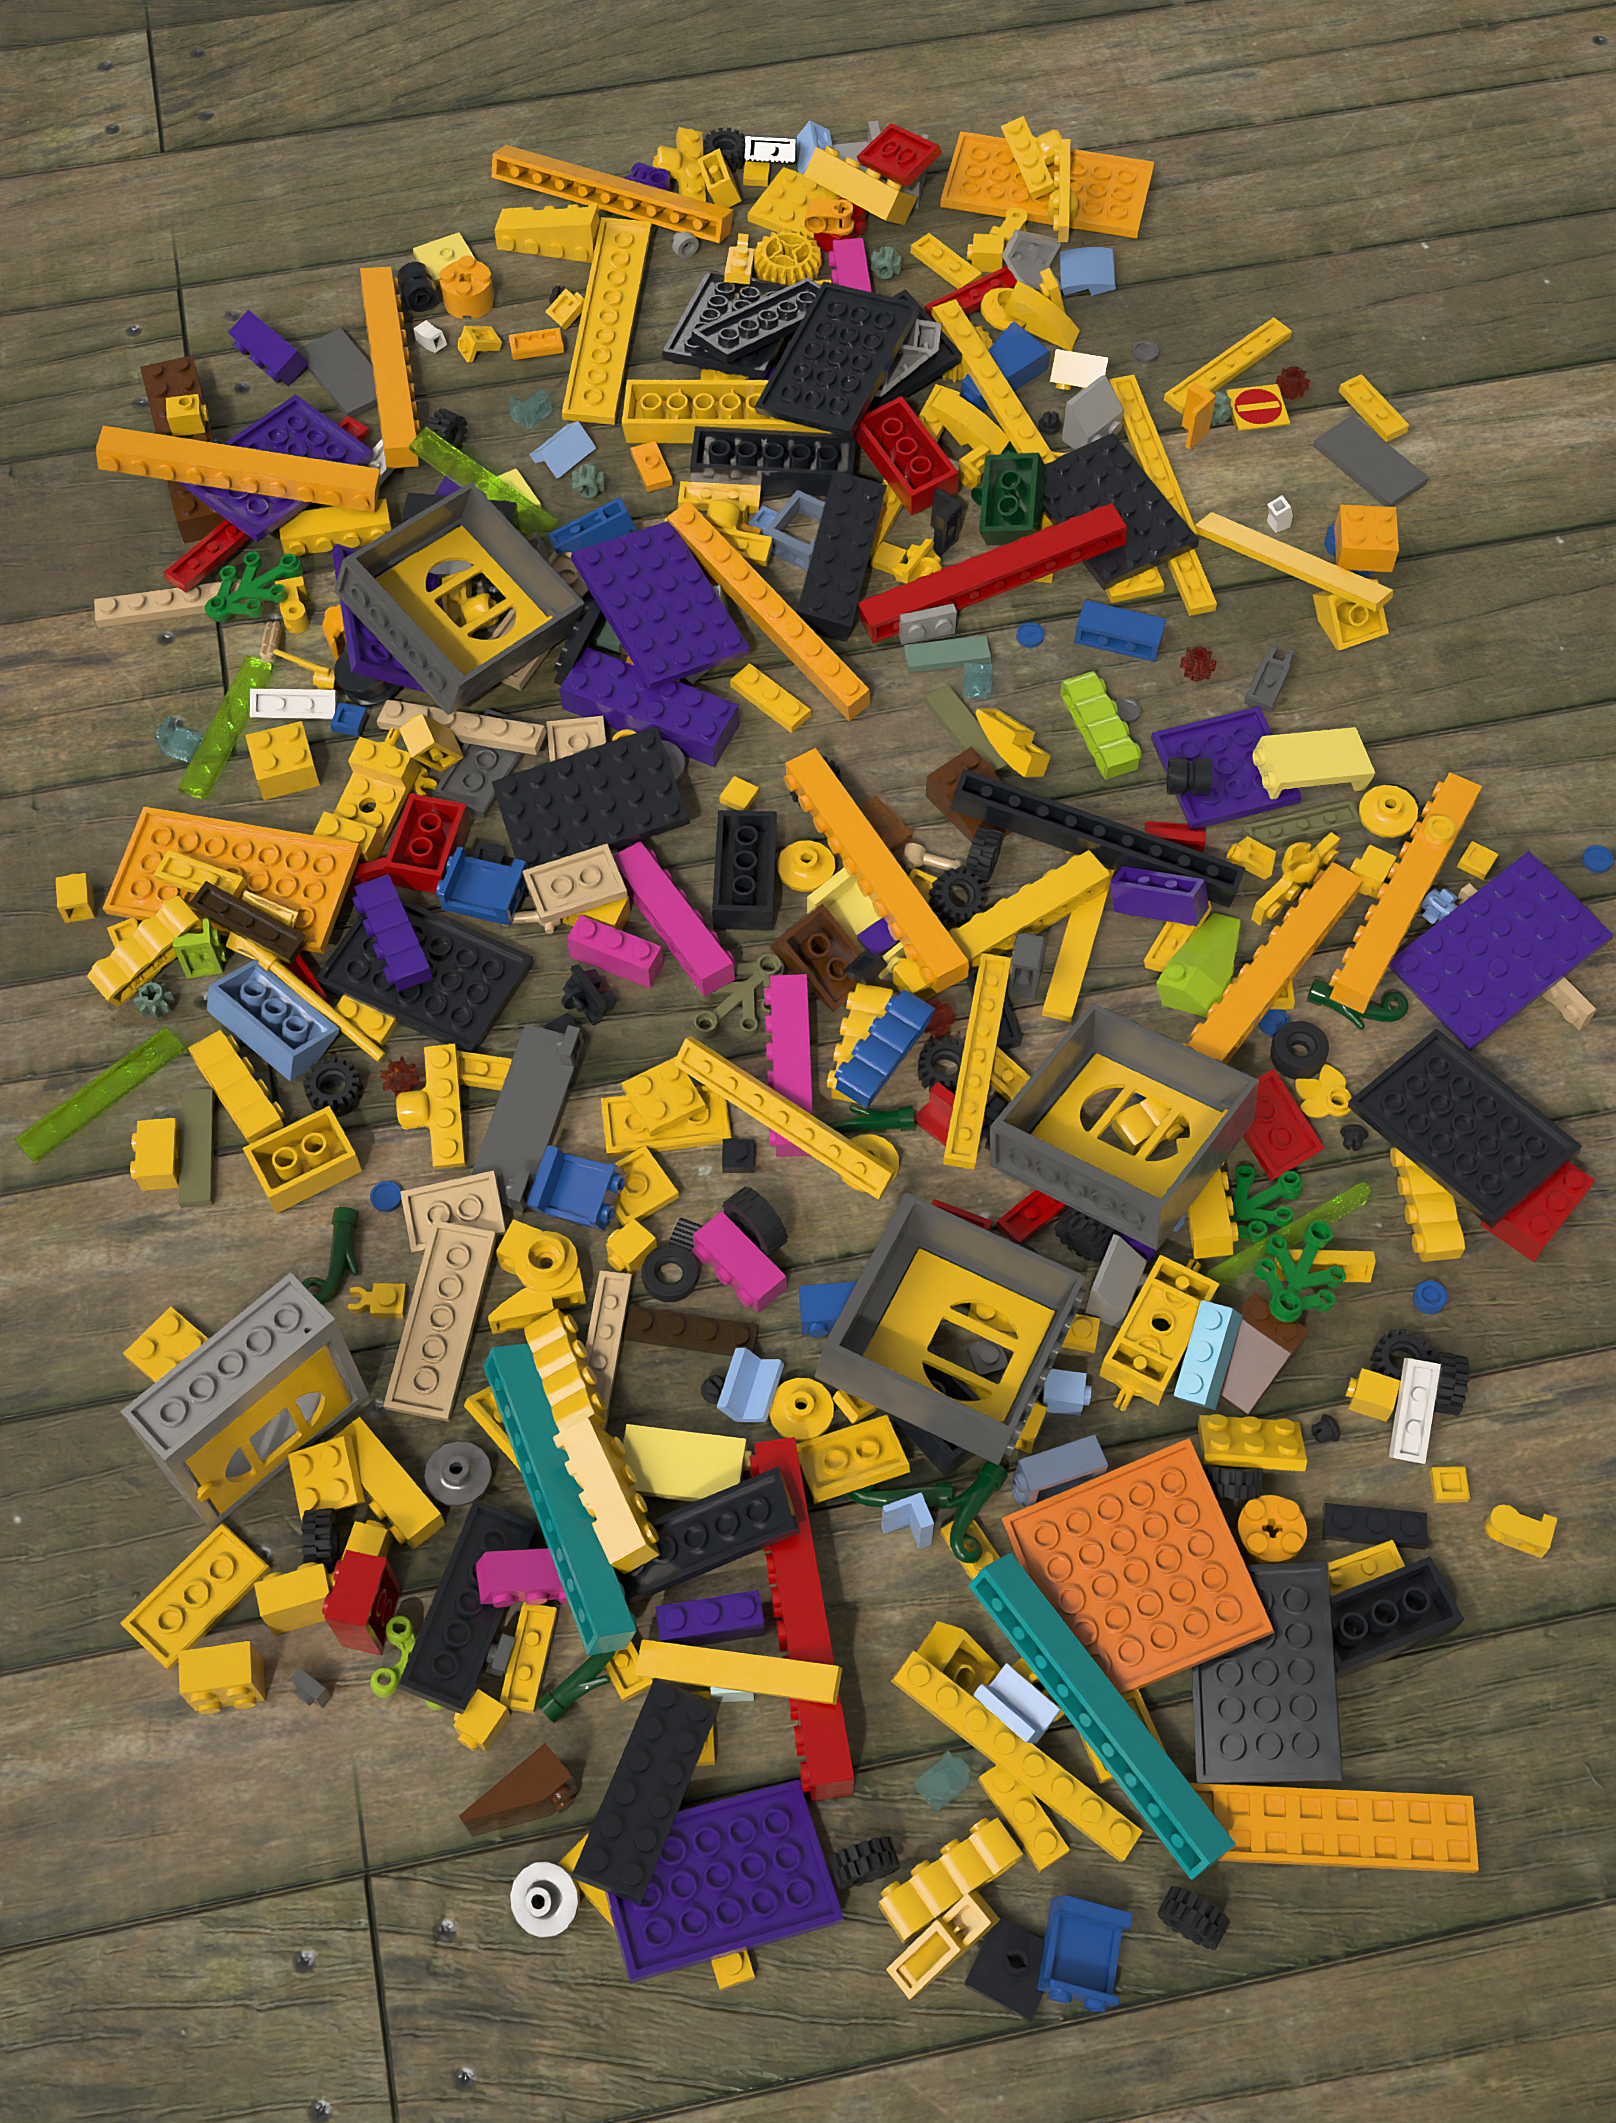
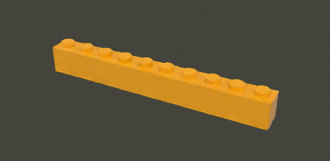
M505 145L493 153L491 178L588 206L591 203H598V209L640 221H648L651 224L681 233L688 231L695 237L716 243L722 242L731 234L733 209L509 145Z
M391 267L360 268L361 289L386 468L419 467L418 455H423L422 439H416V436H420L419 420H414V418H417L416 401H411V399H415L413 383H408V381H412L411 365L405 364L409 363L408 347H403L407 345L405 329H400L404 328L403 312H398L401 311L400 294L395 295V293H399L398 278L392 277Z
M109 426L102 427L96 446L98 469L370 512H375L380 491V469Z
M689 501L667 516V521L678 531L698 564L848 721H851L871 705L870 689Z
M814 748L786 762L784 781L790 792H796L801 808L804 812H810L819 833L824 832L834 854L838 853L841 856L846 872L850 876H855L864 897L869 896L872 900L877 916L880 919L884 917L893 939L896 941L900 940L903 944L906 957L911 963L915 962L924 983L926 985L931 984L936 993H939L966 979L969 972L968 959L818 750Z
M1449 772L1445 782L1438 781L1431 796L1435 798L1434 802L1428 801L1421 814V817L1424 818L1423 822L1417 821L1410 834V837L1414 838L1411 843L1405 842L1399 854V858L1402 859L1401 863L1394 862L1387 877L1391 879L1389 885L1386 883L1382 884L1376 899L1380 900L1378 905L1372 904L1364 920L1368 921L1366 927L1360 925L1353 939V942L1357 943L1355 948L1348 947L1341 961L1342 964H1345L1343 970L1337 968L1332 976L1329 985L1334 988L1330 999L1364 1014L1473 809L1481 791V785ZM1442 815L1454 823L1455 833L1449 843L1435 845L1424 837V826L1426 821L1432 816Z
M1334 862L1331 863L1326 871L1321 869L1313 880L1312 885L1314 886L1312 889L1306 888L1298 900L1299 905L1296 908L1290 907L1284 916V924L1281 927L1278 925L1274 927L1268 937L1269 943L1266 946L1263 944L1259 946L1253 956V963L1251 965L1246 963L1237 977L1239 979L1236 984L1231 982L1222 995V1002L1220 1004L1215 1002L1206 1016L1207 1021L1204 1024L1199 1022L1191 1033V1041L1188 1044L1183 1042L1182 1045L1191 1047L1197 1052L1227 1065L1278 997L1287 988L1288 984L1294 979L1357 898L1364 879Z

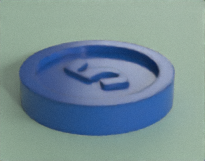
M1027 622L1018 627L1016 639L1022 646L1034 648L1043 642L1044 630L1036 623Z
M1594 845L1585 850L1582 862L1588 870L1595 873H1604L1612 866L1613 855L1607 848Z
M1269 1009L1258 1025L1264 1034L1275 1037L1277 1031L1285 1024L1290 1023V1020L1283 1010Z
M384 1181L375 1185L370 1193L373 1207L380 1212H391L397 1209L402 1202L400 1187L391 1181Z

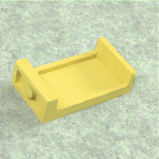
M1356 727L1262 736L1252 755L1253 762L1261 774L1263 787L1267 789L1270 799H1277L1283 789L1351 782L1355 792L1365 791L1375 775V770Z
M843 868L807 897V913L823 903L859 950L863 952L866 949L857 940V935L880 920V918L874 911L872 900L869 896L864 897L859 890L855 876H850L845 868ZM901 942L882 956L888 966L879 974L881 979L887 974L893 973V967L896 963L906 957L903 949L904 946Z
M626 1425L623 1442L626 1455L623 1456V1459L636 1477L637 1483L633 1485L636 1493H639L641 1496L696 1502L742 1482L744 1471H750L749 1456L752 1455V1451H747L746 1439Z

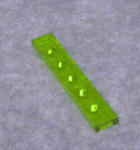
M426 426L409 445L410 451L459 486L463 487L473 482L479 490L486 494L488 500L516 502L520 528L525 533L530 534L537 531L543 541L547 534L557 525V519Z
M246 655L177 787L179 793L204 800L208 798L250 716V689H264L274 669L273 663H263L260 658Z
M164 1026L13 1140L27 1157L36 1164L186 1051L184 1046Z
M1366 1182L1357 1184L1208 1271L1206 1277L1219 1283L1218 1289L1255 1268L1261 1258L1271 1259L1273 1257L1265 1250V1244L1270 1236H1282L1287 1241L1288 1249L1304 1239V1231L1312 1221L1320 1220L1329 1225L1364 1205L1371 1189ZM1272 1243L1276 1248H1279L1277 1244Z

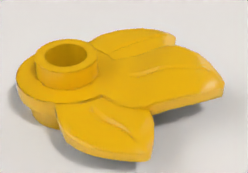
M1324 1064L1319 1080L1296 1079L1295 1088L1297 1094L1304 1100L1300 1110L1306 1116L1311 1118H1323L1327 1115L1343 1117L1350 1113L1351 1109L1348 1108V1103L1352 1096L1345 1089L1346 1080L1332 1066ZM1332 1101H1339L1342 1106L1335 1105Z

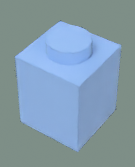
M1051 1369L1043 1387L1042 1406L1047 1407L1046 1412L1081 1416L1083 1405L1089 1406L1091 1397V1386L1085 1385L1087 1373Z

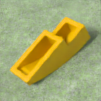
M1017 281L1004 312L1026 322L1025 331L1071 352L1080 331L1078 327L1047 297L1028 285Z
M944 387L938 391L928 406L961 446L969 444L974 450L981 444H984L990 449L989 455H1000L1010 441L1000 427L987 415Z
M978 708L975 713L978 721L998 754L1023 777H1044L1051 755L1032 744L1035 732L997 708Z
M577 1268V1272L571 1281L559 1290L539 1292L526 1287L503 1302L488 1316L492 1334L523 1329L557 1308L562 1309L586 1304L580 1269Z
M977 1890L969 1892L942 1918L937 1919L886 1970L910 2000L967 1952L1000 1921V1918Z

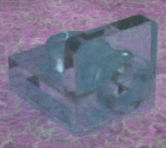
M543 388L529 396L524 402L514 395L508 398L510 416L516 423H521L528 429L552 413L550 395Z
M964 663L962 697H972L975 699L990 698L992 664Z
M169 716L166 717L162 725L158 726L155 733V740L161 754L193 763L205 742L202 734L177 727L174 718Z
M946 1751L939 1762L914 1782V1787L935 1813H938L969 1787L971 1778L968 1774L971 1771L959 1755L953 1757L949 1751Z

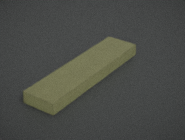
M948 684L924 696L926 706L963 752L972 747L991 765L996 775L1010 769V765L998 754L988 740L979 722Z
M1351 799L1242 826L1241 832L1244 838L1248 836L1271 849H1277L1298 842L1326 837L1330 832L1339 834L1360 829L1362 822Z
M213 1089L181 1091L179 1205L181 1208L213 1205L215 1093Z

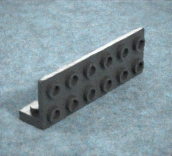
M526 1024L523 1028L471 1174L476 1175L495 1171L503 1207L525 1212L527 1209L528 1197L547 1145H549L584 1044L581 1030L578 1027L568 1025L565 1034Z

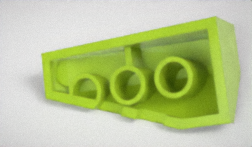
M1213 913L1169 960L1156 982L1162 1006L1206 1018L1212 1005L1215 1002L1218 1004L1222 1002V995L1231 983L1232 975H1234L1235 953L1238 950L1241 919Z

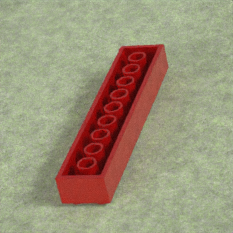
M795 1437L754 1443L755 1455L749 1456L751 1478L775 1467H780L784 1471L801 1532L763 1548V1552L770 1551V1553L765 1554L769 1585H776V1587H771V1600L774 1618L781 1617V1621H776L780 1652L787 1651V1655L782 1656L783 1659L834 1665ZM839 1691L836 1705L788 1698L791 1721L798 1720L799 1724L793 1726L797 1757L804 1756V1761L799 1762L803 1792L810 1791L811 1802L853 1795L854 1774Z

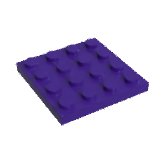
M1259 706L1152 732L1151 741L1166 775L1169 757H1186L1188 762H1192L1194 758L1212 759V785L1209 796H1192L1190 791H1187L1184 796L1175 795L1190 830L1300 803L1302 796L1298 788L1283 789L1277 799H1270L1267 789L1263 787L1261 774L1253 762L1252 755L1261 737L1273 734Z

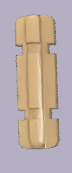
M269 621L265 625L261 643L262 647L259 653L261 656L260 660L263 663H273L276 660L273 650L278 649L279 637L282 631L280 623L277 621L274 623Z

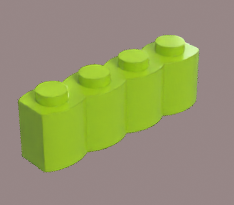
M1094 671L1062 680L1060 690L1062 700L1072 715L1073 721L1083 736L1085 744L1094 757L1102 776L1105 779H1109L1137 770L1139 760L1142 757L1140 747L1137 743H1133L1129 737L1128 725L1125 721H1121L1115 701L1113 699L1110 700L1106 694L1104 680L1098 678Z

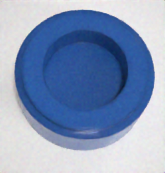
M1431 1280L1421 1282L1413 1293L1415 1307L1420 1312L1428 1315L1439 1313L1444 1308L1448 1298L1445 1288L1440 1283Z

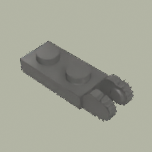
M1272 643L1267 656L1264 655L1244 701L1247 705L1259 706L1260 709L1270 713L1290 671L1291 662L1295 654V650L1289 648L1284 656V661L1275 659L1279 650V645Z

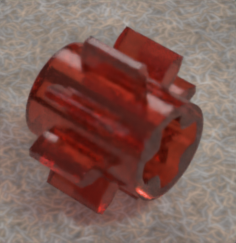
M1291 366L1287 369H1282L1281 375L1277 376L1275 384H1278L1280 387V393L1284 398L1294 400L1298 397H1303L1304 391L1308 390L1310 380L1305 379L1306 371H1303L1300 367Z
M1201 646L1192 650L1187 649L1186 655L1181 658L1180 668L1185 669L1184 677H1188L1195 682L1203 679L1209 680L1211 671H1215L1217 661L1211 660L1213 652Z
M936 998L926 1001L927 1004L936 1009L924 1033L930 1032L935 1038L949 1034L948 1028L954 1024V1016L947 1002L941 1004V1001H937Z
M402 1056L399 1061L392 1062L388 1059V1069L380 1070V1078L386 1080L383 1083V1090L391 1089L395 1093V1097L401 1092L411 1091V1085L419 1083V1076L413 1074L416 1071V1064L408 1065ZM398 1074H403L401 1080H396Z

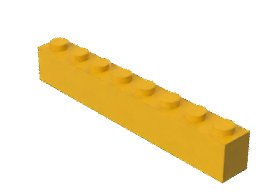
M1088 850L1081 855L1071 857L1060 868L1049 870L1033 884L1024 885L1018 893L1008 899L1003 898L999 900L993 908L984 913L974 915L968 923L959 928H952L948 933L968 959L969 969L979 968L981 953L1001 956L1013 949L1018 933L1038 934L1071 914L1073 910L1107 890L1109 891L1111 874ZM907 957L899 960L893 967V983L900 992L905 989L924 1002L938 994L931 984L926 985L919 973V967L915 962L911 963Z

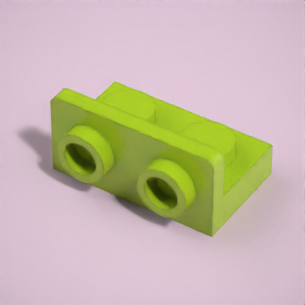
M209 918L203 919V933H188L180 937H173V948L187 979L223 974V962L227 961L226 947L224 943L221 944L219 929L213 928Z

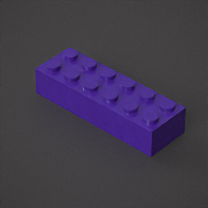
M585 647L559 688L562 709L582 717L603 716L604 725L619 731L628 729L638 733L657 726L661 740L669 741L676 745L684 756L712 767L716 766L739 727L738 704L677 681L649 690L634 665Z

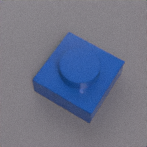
M338 703L330 724L332 732L359 737L368 715L366 707Z

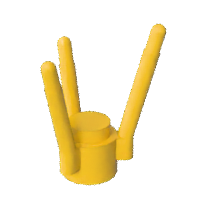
M278 649L273 650L275 655L314 671L313 685H316L318 689L303 690L338 691L339 685L335 680L333 669L316 665Z

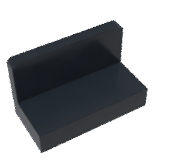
M937 488L933 493L930 525L934 528L933 550L941 556L959 539L962 504L940 488Z

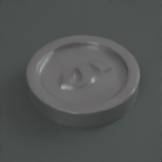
M1140 341L1134 345L1132 355L1136 361L1148 364L1158 358L1159 349L1153 342Z
M1121 698L1115 702L1121 721L1132 724L1139 719L1141 708L1135 700Z

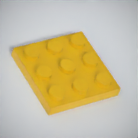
M783 167L747 213L748 221L780 233L781 230L789 232L791 229L793 233L802 231L803 236L810 235L811 240H814V233L808 231L804 226L809 201L816 197L838 200L841 196L804 177V174Z

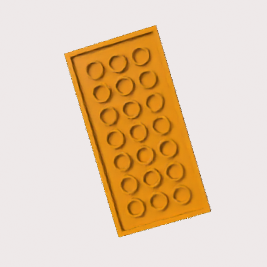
M960 131L941 196L940 207L1005 217L1009 209L1017 207L1027 212V221L1053 225L1047 210L1049 196L1054 191L1032 200L1005 138ZM1070 149V190L1078 197V212L1075 219L1069 223V228L1137 239L1154 169V162ZM1053 163L1048 165L1047 169L1054 182V171H1059V166H1054Z
M143 807L102 909L109 915L125 918L134 917L136 920L143 921L155 916L160 910L162 903L179 895L189 904L195 896L194 893L161 882L154 876L165 854L170 850L244 877L247 884L238 898L242 900L244 891H248L298 912L293 929L306 935L308 939L302 950L324 954L362 848L359 843ZM198 914L199 917H200L202 920L206 918V917H204V916ZM211 921L213 928L219 929L220 935H230L231 931Z

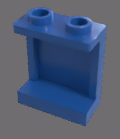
M458 846L454 856L451 855L448 859L447 873L444 880L441 879L437 886L436 896L440 899L442 910L510 926L526 886L522 873L523 870L527 869L526 861L514 859L511 867L468 857L464 847Z
M547 1145L526 1205L537 1213L605 1232L607 1224L614 1217V1204L617 1195L622 1192L625 1186L626 1172L617 1164L609 1163V1165L565 1154L559 1148Z
M1067 1895L1052 1898L1037 1990L1049 1993V1999L1055 2002L1070 2004L1071 1999L1084 2002L1083 2008L1093 2012L1105 2013L1106 2008L1119 2006L1120 1997L1113 1996L1121 1934L1123 1930L1131 1928L1132 1913Z

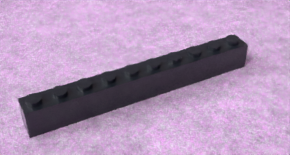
M966 769L962 771L950 806L952 811L1077 855L1090 850L1100 863L1119 870L1122 866L1205 879L1208 901L1227 908L1231 906L1238 892L1245 871V867Z

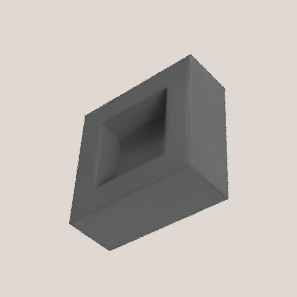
M987 1340L970 1345L967 1348L975 1374L988 1378L1005 1373L1008 1361L1001 1345Z
M502 1634L497 1643H491L484 1662L490 1663L487 1674L498 1678L503 1675L514 1645V1637Z
M301 1668L290 1678L297 1688L294 1694L308 1706L315 1702L323 1709L332 1698L325 1687Z

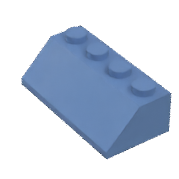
M258 960L251 961L209 985L207 1011L289 1081L309 1071L313 1064L316 1065L339 1033V1028L271 971L267 972L258 964Z

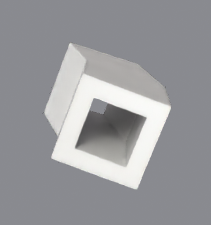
M427 320L414 328L416 341L427 350L436 353L447 346L443 332L435 328Z
M1281 495L1267 504L1269 510L1267 522L1275 533L1290 528L1293 518L1291 506Z

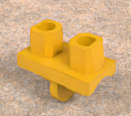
M926 538L921 546L913 544L910 546L906 555L908 563H897L893 568L896 581L907 584L919 577L930 575L942 569L939 564L941 558L933 550L934 541L932 539Z

